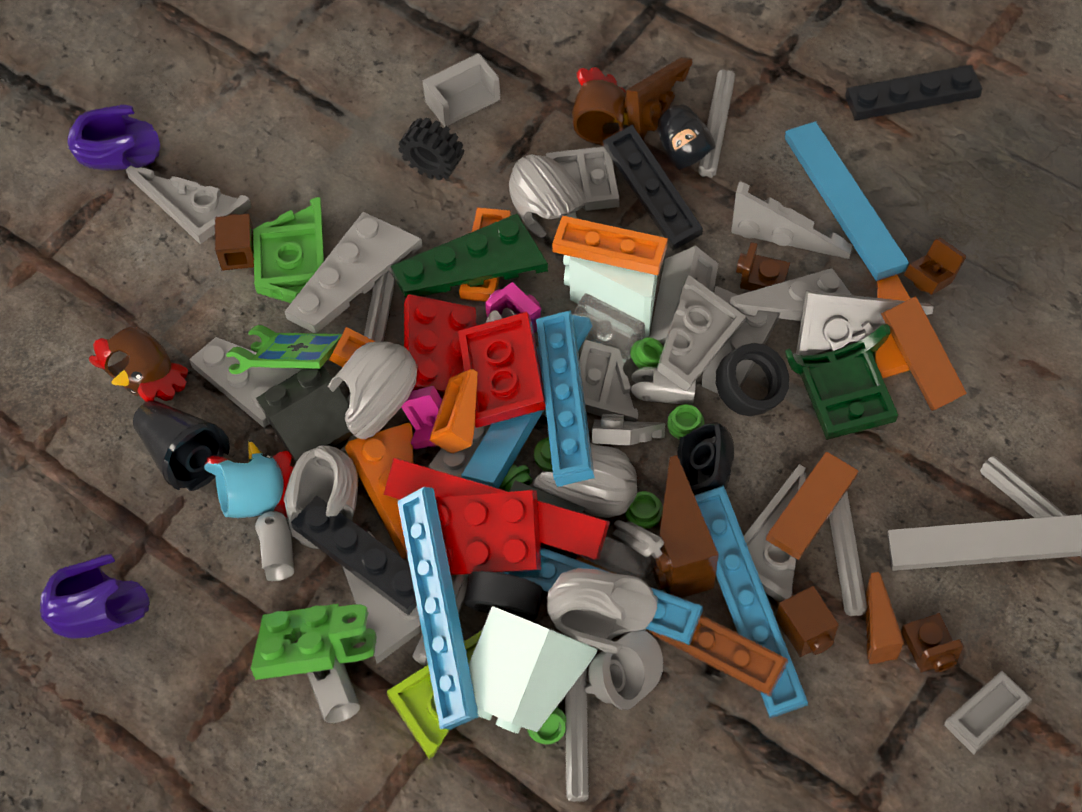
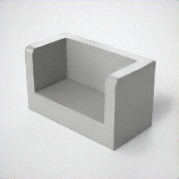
M479 53L423 80L425 103L444 127L500 100L499 77Z

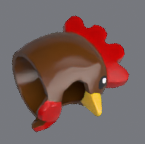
M592 67L589 71L586 68H581L577 71V78L582 87L576 96L572 111L574 130L579 137L587 142L604 147L603 140L623 130L624 124L628 125V114L624 105L626 90L618 87L617 80L613 75L607 74L604 76L597 67ZM608 123H618L620 128L614 134L607 135L603 131V126Z
M130 326L115 334L111 339L100 338L95 340L93 346L96 355H91L89 361L92 365L103 369L113 378L111 382L113 385L122 386L133 395L140 396L147 402L154 401L155 397L164 401H171L175 396V392L185 389V378L187 377L188 369L180 364L171 363L163 346L143 329L137 326ZM121 351L127 354L120 362L108 366V361L113 353Z

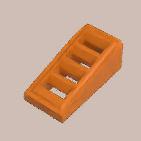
M473 369L449 379L430 435L432 443L449 453H456L472 446L478 372Z

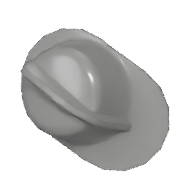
M645 630L631 631L618 639L616 642L622 643L618 653L602 651L595 655L589 665V683L584 687L586 693L595 694L602 702L614 704L619 709L629 710L656 687L663 672V655L660 645L654 636Z

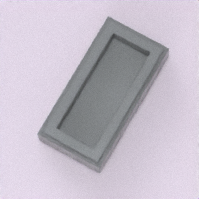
M1001 671L946 720L944 726L975 754L1030 704L1032 698Z

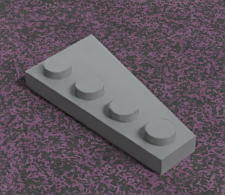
M362 212L285 310L286 319L313 333H318L350 307L349 302L360 293L366 294L375 286L374 281L387 271L391 273L390 266L399 263L410 252L414 254L421 249V238Z

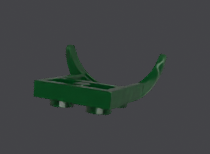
M888 324L881 325L862 340L832 352L818 355H798L793 353L790 348L785 351L790 368L802 378L826 440L896 422L898 418L897 410L872 355L888 339L891 332Z

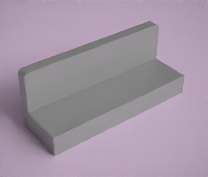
M697 246L670 256L664 261L650 332V338L658 340L661 344H664L683 283L688 274L714 292L718 263Z

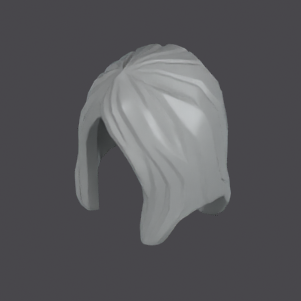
M533 154L526 155L519 159L512 169L509 179L512 202L526 226L540 238L545 237L546 232L532 213H536L546 219H556L562 217V215L577 218L575 211L580 210L586 203L584 193L562 165L549 157Z
M387 341L368 342L353 353L342 369L330 381L328 387L332 392L335 391L342 381H345L350 389L351 394L347 397L349 408L345 414V421L348 429L354 436L366 440L368 437L371 438L378 433L407 401L415 387L417 363L407 348L402 345Z
M591 443L595 478L557 487L553 479V473L542 472L536 477L533 484L534 488L585 507L586 515L604 518L625 513L637 495V474L627 455L619 449Z
M318 446L315 449L304 452L296 462L288 481L284 503L291 534L301 544L310 548L319 549L296 532L291 522L316 495L328 503L326 516H337L340 512L351 521L353 520L358 494V474L352 459L338 448Z
M578 568L562 573L548 591L547 597L548 614L559 631L567 637L595 646L609 653H618L622 646V643L611 641V639L627 632L645 630L655 617L658 606L657 596L653 595L652 588L643 580L633 576L613 574L597 569Z

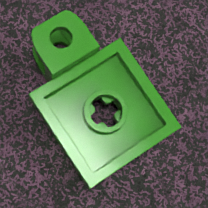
M339 604L317 605L305 609L285 612L277 611L272 614L263 615L251 665L255 680L333 669L335 656L340 664L361 661L372 657L375 653L377 636L374 629L366 628L369 615L367 607L361 604L340 607ZM350 618H357L352 623H348L347 621ZM365 642L362 647L354 648L355 644Z

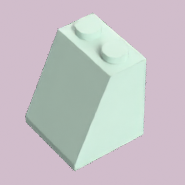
M564 255L563 264L566 265L564 285L570 286L571 301L641 337H650L657 275Z
M492 606L469 663L478 716L491 720L492 715L498 717L497 726L519 734L521 727L538 732L594 659L598 649Z

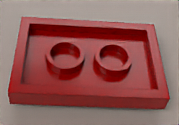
M408 294L404 301V347L407 348L417 363V381L412 391L434 386L443 399L449 379L464 372L458 331L476 326V307Z
M528 312L458 331L464 372L470 369L478 372L475 409L476 428L546 409L533 327Z
M526 490L436 497L451 575H467L474 571L514 572L541 570L537 491Z

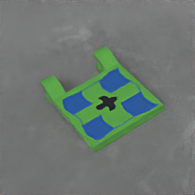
M256 325L248 333L249 335H257L261 338L262 342L257 341L251 344V350L257 353L253 354L242 347H233L226 353V356L237 358L240 364H232L229 367V372L231 374H240L250 367L320 369L331 357L342 334L276 333L263 325Z

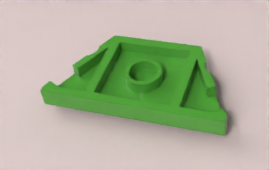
M320 197L311 199V206L295 214L290 210L280 215L276 220L266 222L253 229L254 284L257 293L292 303L325 261L323 215Z

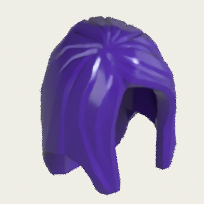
M123 104L90 110L78 116L69 130L67 143L68 148L80 164L90 169L112 171L125 170L130 166L139 168L153 163L155 158L159 156L160 140L151 124L128 116L135 114L132 106Z
M112 554L102 555L95 559L61 568L53 574L41 594L40 613L42 620L50 627L54 634L70 639L89 638L131 624L144 617L145 613L149 611L150 606L146 590L138 582L121 581L107 576L100 566L116 561Z

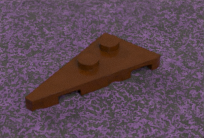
M680 57L626 90L624 105L628 114V127L633 125L643 141L648 131L657 130L661 114L670 107L675 98V94L671 90L676 81L684 82L692 66V58Z

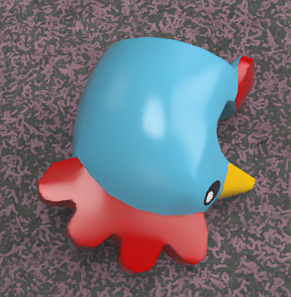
M248 442V463H234L220 456L208 457L204 468L207 472L215 475L218 499L225 517L247 518L259 516L269 511H277L288 519L284 496L289 478L294 467L290 466L292 455L289 451L279 452L272 457L262 454L253 442Z

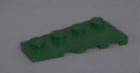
M518 214L509 216L390 266L392 275L405 299L408 294L422 297L451 291L452 286L469 284L470 287L483 285V280L504 276V280L518 278L519 273L535 270L536 274L548 272L547 261Z

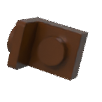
M751 242L747 254L741 253L737 264L736 273L742 274L740 288L754 291L785 282L790 262L756 255L758 243Z
M940 613L904 624L901 629V633L921 673L934 669L935 672L950 669L956 665L964 648L960 639L953 641Z

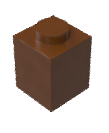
M231 214L215 217V251L222 271L254 267L253 225L250 214Z
M814 586L779 603L776 620L800 657L810 652H813L814 655L820 654L834 644L839 624Z

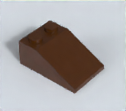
M675 455L670 457L659 536L664 541V544L660 547L663 554L655 558L657 567L653 568V574L659 590L665 589L666 593L685 598L714 589L719 554L680 460Z

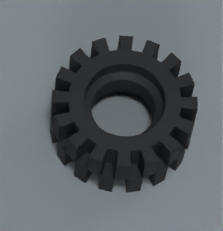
M418 118L416 121H413L398 144L400 146L398 148L399 153H403L402 158L404 161H410L408 166L412 169L414 167L419 169L417 173L421 175L427 173V178L433 179L434 176L437 180L447 179L463 157V144L461 141H457L459 137L456 133H449V127L445 126L442 128L440 126L441 122L435 120L432 123L430 118H425L424 120Z

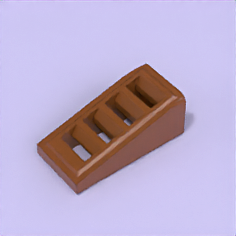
M874 572L870 575L865 592L867 602V658L869 664L897 659L904 643L882 576L879 572Z

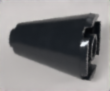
M155 400L144 403L134 414V429L163 477L174 489L187 488L189 491L198 490L215 478L214 474L205 470V462L211 456L223 457L224 453L228 455L230 450L229 438L219 426Z

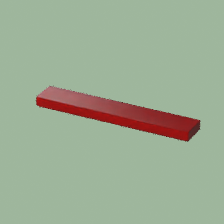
M393 458L383 495L400 500L423 487L434 488L435 498L509 491ZM537 500L540 543L592 559H600L610 521Z

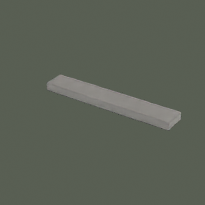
M1082 514L888 530L887 537L892 571L1082 556Z

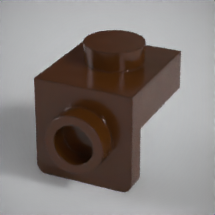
M937 238L934 240L927 255L909 264L904 276L910 279L919 290L933 295L952 284L966 259V255L944 239Z

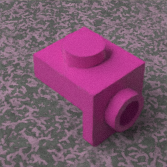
M513 282L503 289L494 291L485 303L487 317L493 310L498 311L502 315L504 308H509L516 314L528 312L532 322L533 333L537 331L536 319L541 318V306L532 295H526Z
M434 386L412 391L407 401L401 407L416 430L411 440V445L414 449L437 446L430 441V435L442 403V398Z

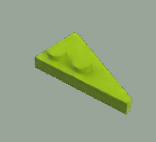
M483 630L464 641L468 665ZM427 665L389 689L387 696L430 759L435 756L450 729H440L429 667Z

